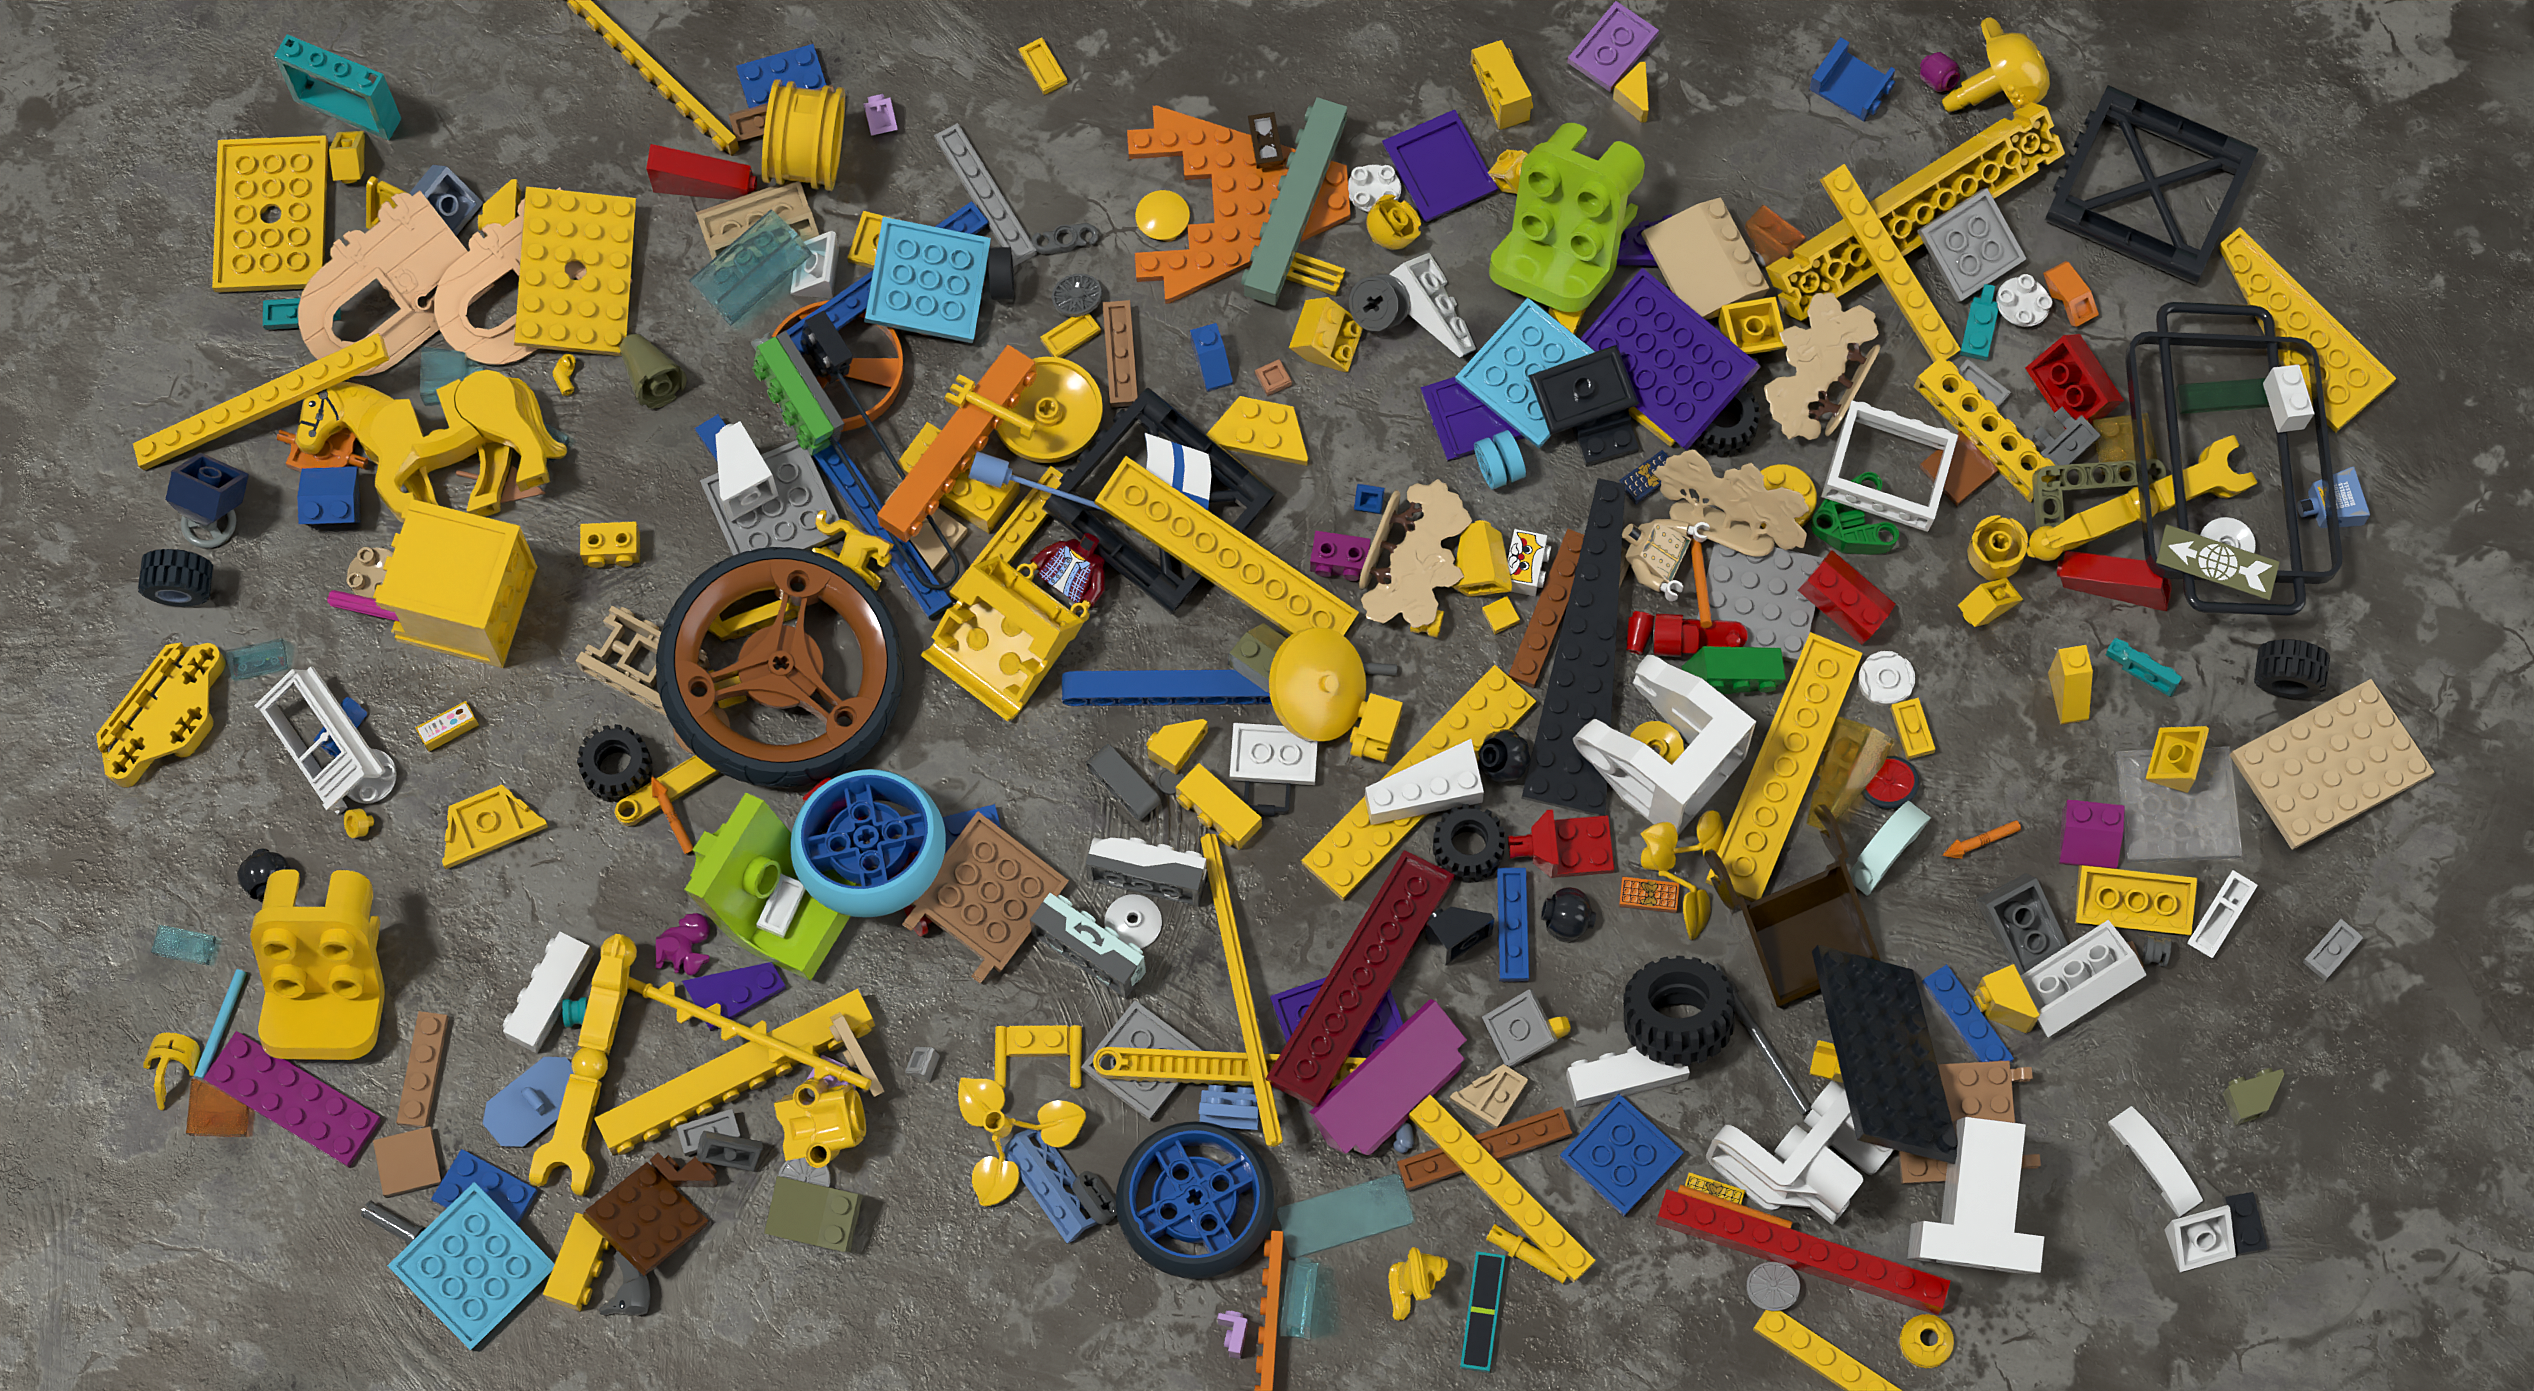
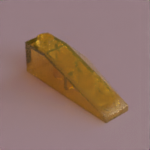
M1836 716L1823 748L1825 752L1823 765L1818 766L1817 775L1820 776L1818 789L1812 795L1807 825L1820 830H1827L1813 811L1814 805L1819 802H1823L1828 807L1836 822H1838L1881 769L1894 743V739L1874 727Z

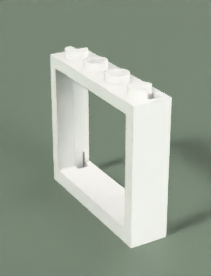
M1852 400L1844 417L1821 497L1928 532L1936 516L1958 435L1950 433V431L1944 428L1926 425L1920 420H1910L1898 416L1892 411H1883L1871 407L1865 402ZM1854 421L1944 450L1928 507L1838 478Z

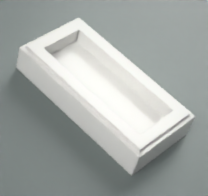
M783 874L780 875L778 885L771 893L757 922V928L784 938L806 891L800 881Z

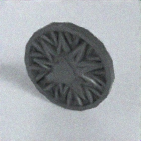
M1073 274L1066 276L1056 284L1051 298L1054 308L1060 314L1068 317H1080L1089 314L1097 308L1101 302L1103 292L1100 283L1093 276Z

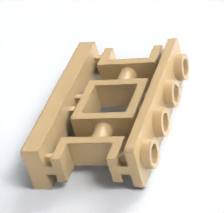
M611 606L609 609L610 614L608 617H605L603 622L605 627L613 631L601 650L588 644L585 648V653L581 651L575 660L579 670L667 717L659 693L652 690L657 682L656 665L648 676L629 666L641 646L657 654L661 634L659 627L648 620L642 622L636 619L634 613L624 607H621L619 610ZM623 626L637 633L629 646L619 641L625 632ZM700 649L698 665L704 670H708L710 663L706 656L707 653ZM612 651L622 655L616 665L618 671L604 664Z

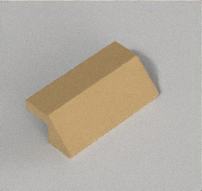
M789 180L783 185L778 184L695 212L716 272L819 236L812 212L799 181Z

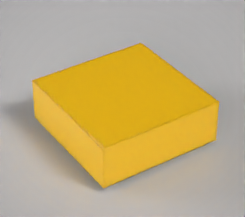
M1508 596L1482 607V612L1494 635L1520 623V619Z

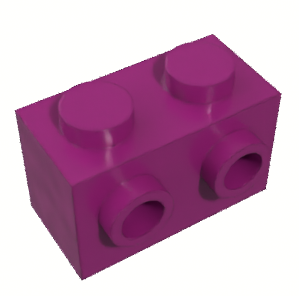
M1315 530L1310 559V572H1315L1316 575L1322 577L1337 575L1349 581L1359 580L1370 550L1371 539Z

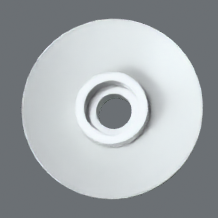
M2223 517L2209 522L2200 534V536L2252 553L2255 552L2253 533L2244 523L2234 518Z
M1131 894L1118 898L1110 905L1106 912L1104 923L1105 927L1114 930L1120 936L1118 939L1126 945L1133 943L1140 949L1151 945L1158 937L1162 927V918L1158 907L1153 901L1142 895ZM1135 915L1138 917V921L1130 923L1127 920L1128 917Z

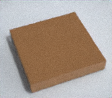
M431 1127L373 1140L382 1192L385 1198L437 1186L442 1182Z

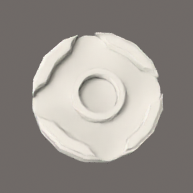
M1880 651L1870 655L1862 664L1858 674V685L1862 694L1871 703L1881 707H1891V704L1903 702L1910 696L1915 684V672L1911 663L1906 658L1898 656L1899 654L1893 651Z

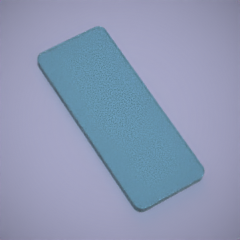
M1397 1174L1283 1206L1277 1210L1286 1246L1292 1258L1302 1257L1404 1227L1413 1222L1401 1178Z

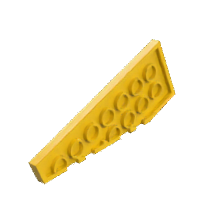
M2241 227L2220 243L2219 250L2248 305L2263 307L2273 316L2276 337L2301 338L2311 343L2316 349L2320 363L2326 422L2335 433L2395 382L2396 377ZM2255 316L2257 322L2259 323L2264 333L2263 321ZM2278 350L2281 367L2300 365L2313 407L2307 360L2297 351Z

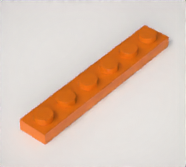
M1271 1231V1239H1265L1264 1257L1270 1258L1269 1268H1263L1262 1286L1268 1287L1267 1297H1261L1260 1315L1266 1316L1265 1327L1259 1326L1258 1344L1264 1345L1263 1356H1257L1256 1373L1261 1374V1385H1255L1254 1391H1273L1283 1231Z

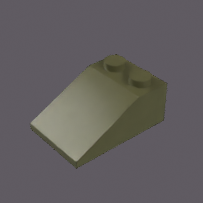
M777 1176L764 1234L842 1252H850L863 1194Z

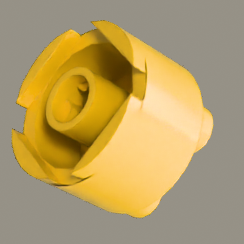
M2000 515L1987 517L1977 525L1967 549L1969 562L1976 572L1989 581L2010 577L2018 571L2024 560L2028 547V536L2024 527L2012 518L2007 519Z

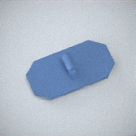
M543 1057L486 1102L483 1125L500 1146L524 1147L558 1120L569 1076L573 1074L570 1061L566 1057Z

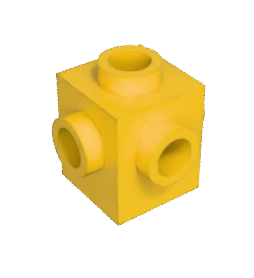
M1507 149L1499 155L1497 162L1489 170L1488 174L1502 192L1518 193L1522 162L1528 155L1525 151Z

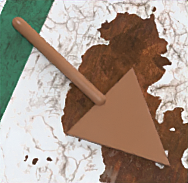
M512 466L508 479L504 484L505 488L500 503L546 493L538 486L520 492L516 483L518 470ZM460 470L456 471L457 476L477 480L479 476Z

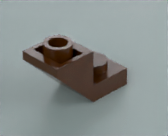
M657 1152L650 1159L653 1167L673 1187H715L718 1184L714 1176L717 1173L710 1163H701L696 1156L679 1172L677 1170L680 1167L669 1155L664 1158Z

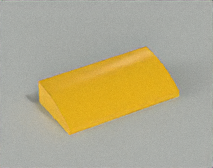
M2079 865L2075 923L2101 925L2109 920L2114 927L2191 935L2197 878Z

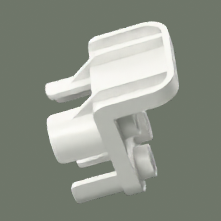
M1833 1080L1812 1104V1110L1804 1120L1812 1130L1807 1133L1796 1124L1774 1151L1776 1153L1774 1156L1745 1133L1731 1125H1725L1712 1140L1706 1154L1709 1163L1735 1187L1745 1190L1744 1194L1767 1211L1777 1210L1781 1205L1812 1208L1832 1225L1849 1206L1850 1198L1862 1184L1863 1177L1832 1152L1829 1147L1832 1145L1869 1175L1875 1174L1894 1150L1857 1141L1845 1089Z

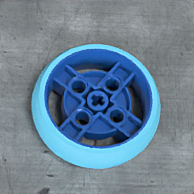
M866 769L852 771L837 776L823 784L802 806L795 820L791 835L793 867L804 888L825 907L853 917L887 915L901 910L917 900L936 878L945 854V826L939 809L931 797L910 779L885 770ZM875 801L892 802L909 809L914 814L901 817L890 806ZM840 812L831 822L827 833L818 835L823 826ZM862 816H869L865 820H858ZM895 835H902L898 839H891ZM845 847L842 851L835 852L837 848ZM919 851L912 863L900 874L893 877L905 865L909 853ZM871 866H878V868L873 871L867 870ZM835 869L846 880L861 884L862 886L840 884L827 878L821 872Z

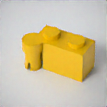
M1370 693L1368 701H1362L1358 717L1362 718L1359 727L1354 726L1350 738V743H1353L1350 755L1359 758L1364 756L1386 763L1402 714L1403 702Z

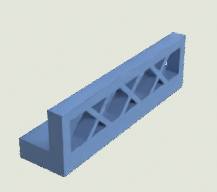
M1027 1129L1015 1134L1003 1148L1005 1157L1008 1161L1017 1164L1020 1178L1065 1242L1068 1244L1075 1241L1085 1229L1099 1224L1092 1218L1086 1220L1079 1210V1207L1085 1208L1075 1193L1074 1195L1067 1193L1063 1188V1184L1072 1189V1184L1076 1177L1056 1148L1047 1145L1042 1140L1041 1130ZM1034 1136L1041 1145V1148L1034 1146L1029 1138ZM1046 1160L1056 1166L1057 1172L1049 1168Z

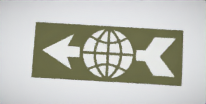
M2167 524L2156 563L2267 600L2271 599L2279 561Z

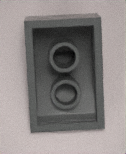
M2025 873L1976 899L1988 927L2011 965H2015L2020 976L2068 946L2036 877Z

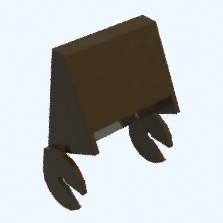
M1823 802L1815 804L1813 811L1827 829L1819 832L1835 862L1827 865L1825 871L1756 901L1750 903L1749 899L1744 901L1743 896L1737 898L1727 869L1716 851L1711 848L1704 852L1705 860L1715 875H1717L1710 878L1722 902L1729 908L1732 914L1731 923L1771 1004L1776 1007L1820 989L1812 950L1817 945L1881 961L1847 868L1850 856L1841 831L1831 811Z

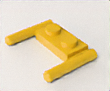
M996 1026L994 1081L1003 1089L1006 1087V1056L1060 1057L1070 1055V1086L1073 1089L1080 1088L1082 1084V1026Z

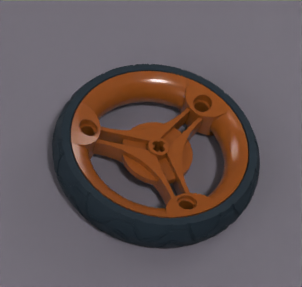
M767 547L741 552L728 557L724 561L711 566L689 584L675 602L662 627L656 654V679L658 692L667 718L682 741L698 758L722 774L741 782L764 787L789 788L805 786L820 782L828 777H833L851 767L876 745L890 725L899 705L904 681V655L898 629L891 613L874 588L866 583L859 574L839 561L821 553L792 547ZM793 583H800L804 585L805 589L801 592H795L790 586ZM773 590L774 594L782 600L774 624L758 630L747 639L740 651L738 662L708 674L698 665L703 639L712 622L725 608L737 600L753 593ZM820 600L835 609L849 624L861 652L862 677L856 697L844 701L838 698L822 681L823 658L816 642L804 632L803 625L806 606L817 603ZM787 603L800 606L796 628L783 625ZM783 663L786 664L785 670L783 668L775 669L776 664L779 666ZM739 676L741 683L715 691L714 683ZM696 687H702L707 693L702 697H696L691 691ZM815 691L834 707L830 714L810 698ZM749 695L756 702L770 708L785 709L798 705L825 723L826 730L824 734L814 739L797 744L773 745L761 743L746 738L726 726L713 712L714 703L727 698ZM843 716L848 717L852 724L843 727L838 724L837 719Z

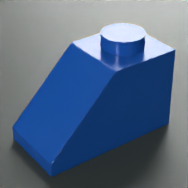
M1217 323L1190 330L1191 346L1206 391L1232 385L1233 380Z

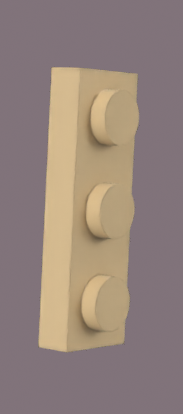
M841 1012L831 1016L830 1019L834 1025L830 1026L829 1029L837 1042L842 1040L847 1050L843 1054L850 1067L856 1065L862 1076L872 1080L870 1088L868 1090L863 1089V1091L867 1092L870 1090L874 1097L884 1092Z

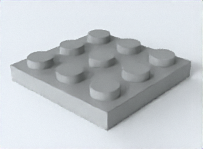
M1988 188L1980 190L1917 231L1957 302L1964 300L1984 287V284H1989L2026 260L2023 251Z
M1135 1000L1081 1066V1069L1151 1121L1181 1082L1172 1083L1167 1081L1162 1083L1159 1081L1149 1082L1147 1080L1139 1082L1136 1080L1125 1081L1123 1079L1102 1078L1094 1070L1093 1058L1096 1052L1104 1047L1203 1050ZM1104 1056L1100 1060L1099 1065L1104 1070H1111L1115 1067L1116 1060L1112 1056Z

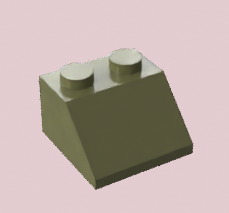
M1262 623L1247 631L1230 651V667L1269 693L1271 664L1277 650L1287 638L1265 623Z

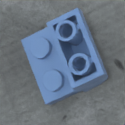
M1209 1085L1208 1090H1202L1201 1102L1199 1104V1122L1213 1123L1226 1128L1258 1129L1259 1109L1254 1088L1238 1087L1237 1093L1226 1092V1086Z

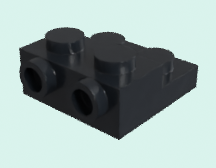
M1628 408L1572 428L1585 467L1639 452Z

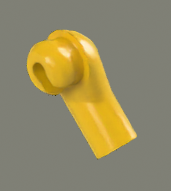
M571 354L563 355L558 360L552 373L563 396H568L575 391L569 379L576 364V359Z

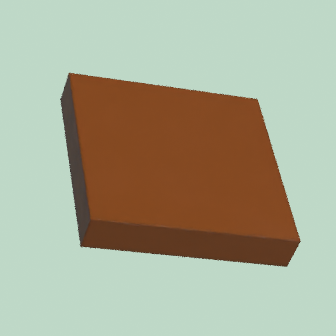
M1962 431L1956 434L1958 437L1942 491L1956 506L1960 505L1994 477L1999 470ZM1941 449L1936 450L1919 466L1933 483H1935L1944 451Z

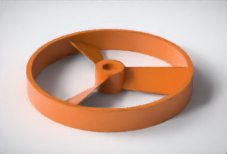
M828 301L816 302L793 312L777 327L772 337L787 331ZM866 311L859 315V317L865 319ZM882 325L877 326L892 341L898 358H853L852 363L849 364V374L845 375L846 377L891 387L887 395L877 405L866 411L871 422L881 416L894 402L901 388L904 373L903 354L899 339L892 327ZM820 376L816 378L823 389L828 382L827 379ZM861 414L842 419L844 427L840 432L860 428L867 425Z

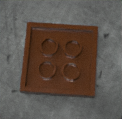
M648 1162L588 1207L582 1216L643 1276L704 1229L708 1223V1219Z

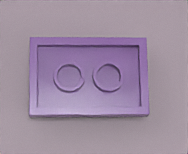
M1615 1L1570 54L1567 63L1611 92L1655 40L1659 30Z

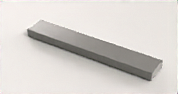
M957 123L935 134V141L975 206L988 220V227L1001 247H1011L1013 267L1037 255L1035 247L959 124Z

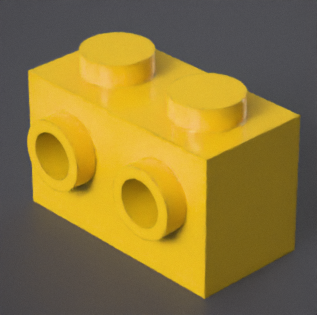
M637 522L580 524V556L584 565L600 568L605 564L627 567L633 563H640V530Z

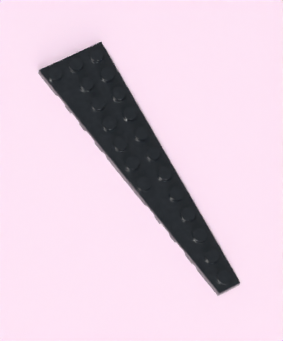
M1601 478L1597 480L1521 798L1593 816H1605L1607 781L1593 764L1579 752L1573 742V738L1593 719H1597L1611 728L1625 484Z

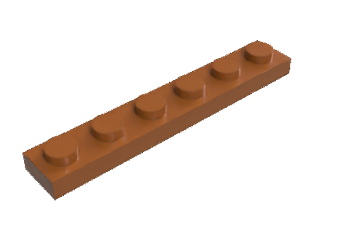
M1567 528L1508 674V677L1515 682L1534 688L1568 605L1584 534Z
M1561 1106L1472 1137L1498 1161L1572 1136V1131ZM1440 1148L1397 1161V1167L1406 1191L1463 1173Z

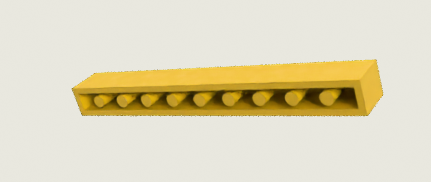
M856 989L768 1032L767 1035L796 1048L810 1042L813 1044V1055L819 1057L820 1053L828 1049L834 1051L844 1045L842 1040L839 1042L835 1040L829 1029L830 1026L834 1025L830 1019L831 1016L841 1012L856 1038L870 1033L871 1028L875 1024L859 990ZM750 1041L594 1119L612 1155L617 1153L618 1155H623L633 1150L635 1144L643 1140L645 1142L652 1141L661 1135L660 1132L670 1127L676 1129V1126L687 1123V1119L696 1114L702 1116L714 1109V1105L722 1101L725 1103L737 1099L741 1092L749 1088L754 1090L766 1084L767 1079L775 1075L781 1077L793 1070V1066L801 1062L784 1056L777 1062L771 1063L769 1062V1049Z

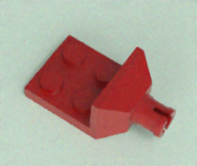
M1553 809L1547 810L1531 827L1530 834L1508 836L1510 859L1525 856L1532 857L1533 864L1550 878L1609 874L1614 872L1608 816L1554 820Z

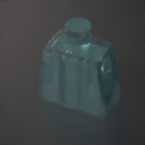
M421 347L420 397L424 405L441 404L436 389L457 379L463 381L470 374L484 370V366L470 367L467 355L462 351Z

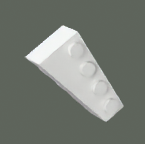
M1469 739L1366 787L1365 801L1371 825L1448 810L1455 806L1458 808L1462 807V804L1473 805L1482 803L1484 791L1472 740Z

